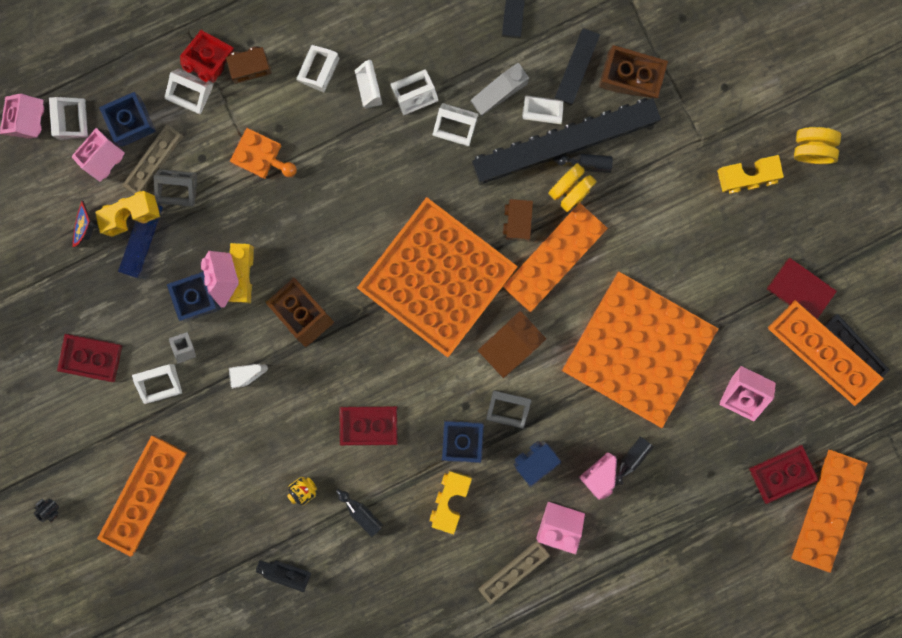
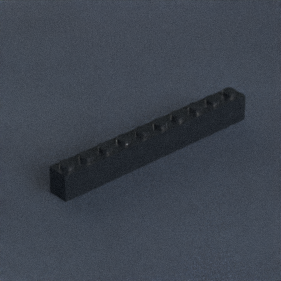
M642 98L632 106H629V104L622 105L617 111H605L597 118H593V116L587 117L580 124L576 125L575 122L564 126L565 129L559 131L557 129L546 132L547 135L542 137L539 135L529 138V141L524 143L521 141L515 142L507 149L503 147L497 148L492 151L493 154L487 156L485 153L474 157L475 160H472V166L478 183L482 185L549 162L562 155L566 156L656 125L660 122L661 118L654 98L649 100Z

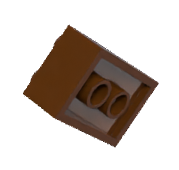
M612 45L608 51L599 88L616 93L657 99L668 61Z
M295 278L290 280L266 302L305 348L334 323Z
M519 311L477 351L504 378L546 340V337Z

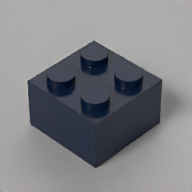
M135 92L99 107L114 142L121 147L156 132L142 98Z
M204 272L167 284L179 321L186 322L221 310L219 304L209 294L208 286L205 284Z
M444 420L442 461L481 463L483 422Z
M536 441L529 447L531 450L528 453H521L514 459L516 462L513 465L530 487L561 463L544 441Z

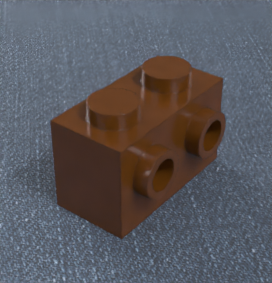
M251 47L249 51L233 52L230 56L226 57L231 78L235 84L272 74L268 57L263 47Z
M510 199L509 204H505L504 215L508 216L507 223L503 224V234L506 235V240H530L533 201Z

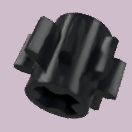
M50 498L46 501L40 499L34 507L36 510L34 516L43 523L47 519L52 522L59 513L57 511L59 509L58 504Z

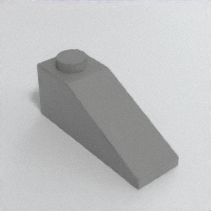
M517 63L472 98L471 102L482 116L526 86L529 77L520 64Z

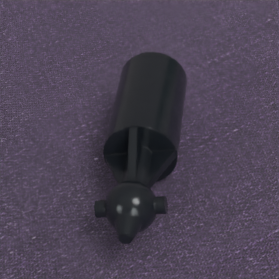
M580 154L568 158L562 155L554 159V162L562 167L568 164L574 166L578 163L587 172L611 173L613 157Z
M641 436L621 459L619 472L615 474L614 486L623 485V477L635 471L654 448Z
M337 490L339 501L346 502L350 516L372 538L384 525L363 503L350 499L347 491Z

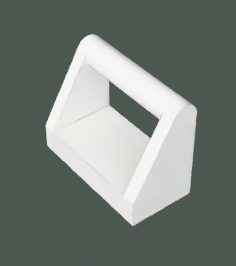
M312 45L296 80L325 92L340 59L338 53ZM316 53L327 57L317 81L305 78Z
M367 60L355 70L364 109L382 105L372 60Z
M178 68L170 73L165 99L201 114L212 90L213 83L210 81L204 82L198 76ZM178 83L200 92L197 105L173 95Z
M426 70L391 83L403 115L438 101L435 88ZM425 78L426 86L400 96L397 89Z
M525 95L523 119L554 124L562 123V100Z
M49 98L52 136L58 140L88 137L85 99ZM78 105L80 132H66L64 106Z
M442 103L439 108L433 136L469 146L479 114ZM442 117L471 125L468 137L465 138L439 130Z
M174 364L132 375L134 384L144 404L182 394ZM168 374L174 388L147 396L144 381Z
M263 364L229 368L231 387L248 386L268 370V366Z

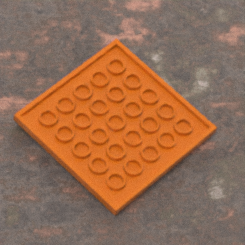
M426 197L358 285L357 289L446 357H449L518 266Z
M617 272L561 371L656 426L663 428L718 328L621 272Z

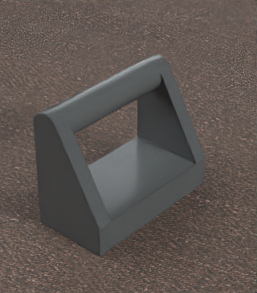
M162 169L155 173L154 193L158 204L194 207L197 173ZM162 185L188 186L189 199L161 196Z
M493 390L486 420L524 429L531 399ZM498 399L523 405L522 419L517 420L492 414L495 400Z

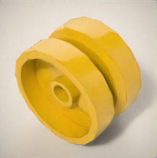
M817 127L799 129L796 142L800 145L795 148L794 159L810 164H832L838 162L839 150L835 147L840 145L841 132Z
M578 163L548 193L554 200L560 199L564 194L567 195L560 205L566 212L575 204L578 205L597 183L591 175L586 176L581 182L578 181L585 171Z

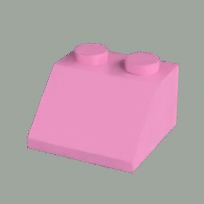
M24 94L7 96L5 98L0 134L23 138H38L41 132L40 120L44 114V100Z
M95 128L71 157L84 171L101 182L102 179L108 177L114 165L122 160L125 152Z
M208 251L206 257L201 262V269L204 270L205 284L208 286L209 294L220 307L225 308L239 284L231 253Z
M740 366L731 378L719 405L755 421L774 399L776 383Z
M607 452L579 476L582 482L598 499H605L612 493L611 489L614 487L616 458Z
M548 502L536 537L538 542L576 554L582 535L585 513Z

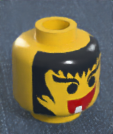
M299 477L289 485V494L287 496L293 504L297 503L303 506L316 496L317 487L309 477Z

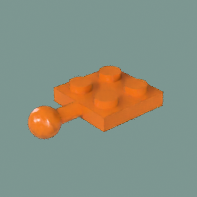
M246 128L230 160L232 164L263 179L266 178L271 166L280 169L286 177H293L297 172V168L292 162L283 163L275 159L282 146L281 144Z

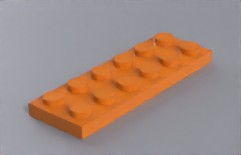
M579 203L503 285V288L531 312L608 228Z
M796 300L768 327L774 335L854 406L883 380L876 371Z
M152 435L97 539L132 557L187 452Z
M828 450L792 559L831 573L868 463Z

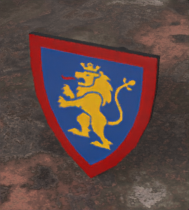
M84 201L81 202L76 217L73 248L78 247L84 239L90 240L94 228L99 229L98 222L90 219Z

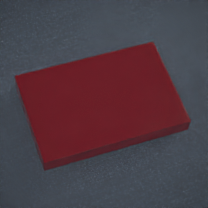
M791 258L786 260L767 287L768 291L789 306L796 300L816 319H818L837 292Z
M64 334L57 371L115 382L123 345Z
M397 406L339 407L340 446L398 445Z
M801 444L749 468L765 504L819 480Z

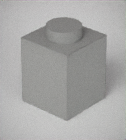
M188 332L169 338L177 364L196 357Z

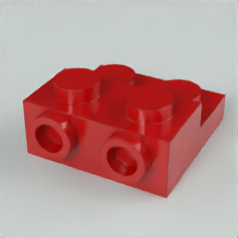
M200 30L180 55V62L186 72L191 73L193 71L198 74L202 81L214 83L224 70V65L227 62L226 57L234 52V48Z

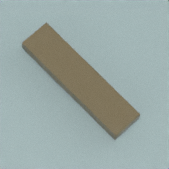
M166 124L122 186L134 194L138 191H144L154 178L155 173L162 167L183 138V135Z
M537 540L479 587L478 590L491 605L548 559L550 554Z

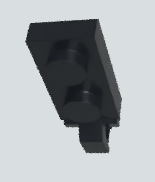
M259 560L256 567V573L263 575L265 579L301 592H305L312 574L309 571L277 560L275 562L270 561V563Z

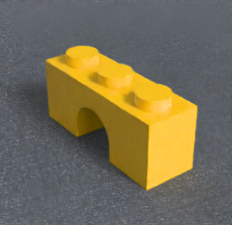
M779 155L762 158L754 162L756 168L754 176L745 174L741 163L720 168L718 175L722 192L729 191V194L741 192V188L747 187L748 190L759 188L760 184L766 183V186L778 184V180L784 178Z
M138 191L129 198H122L117 203L105 205L101 210L95 212L100 233L111 237L128 230L126 220L130 214L133 220L141 223H146L160 217L155 196L146 191Z
M230 243V253L239 284L228 302L251 303L252 284H250L249 274L250 267L253 266L254 246Z
M449 470L448 474L444 473L441 483L444 485L442 492H438L435 503L439 504L437 510L432 511L429 520L433 522L432 528L451 534L455 533L460 513L449 508L448 500L454 495L466 497L472 479L471 476Z

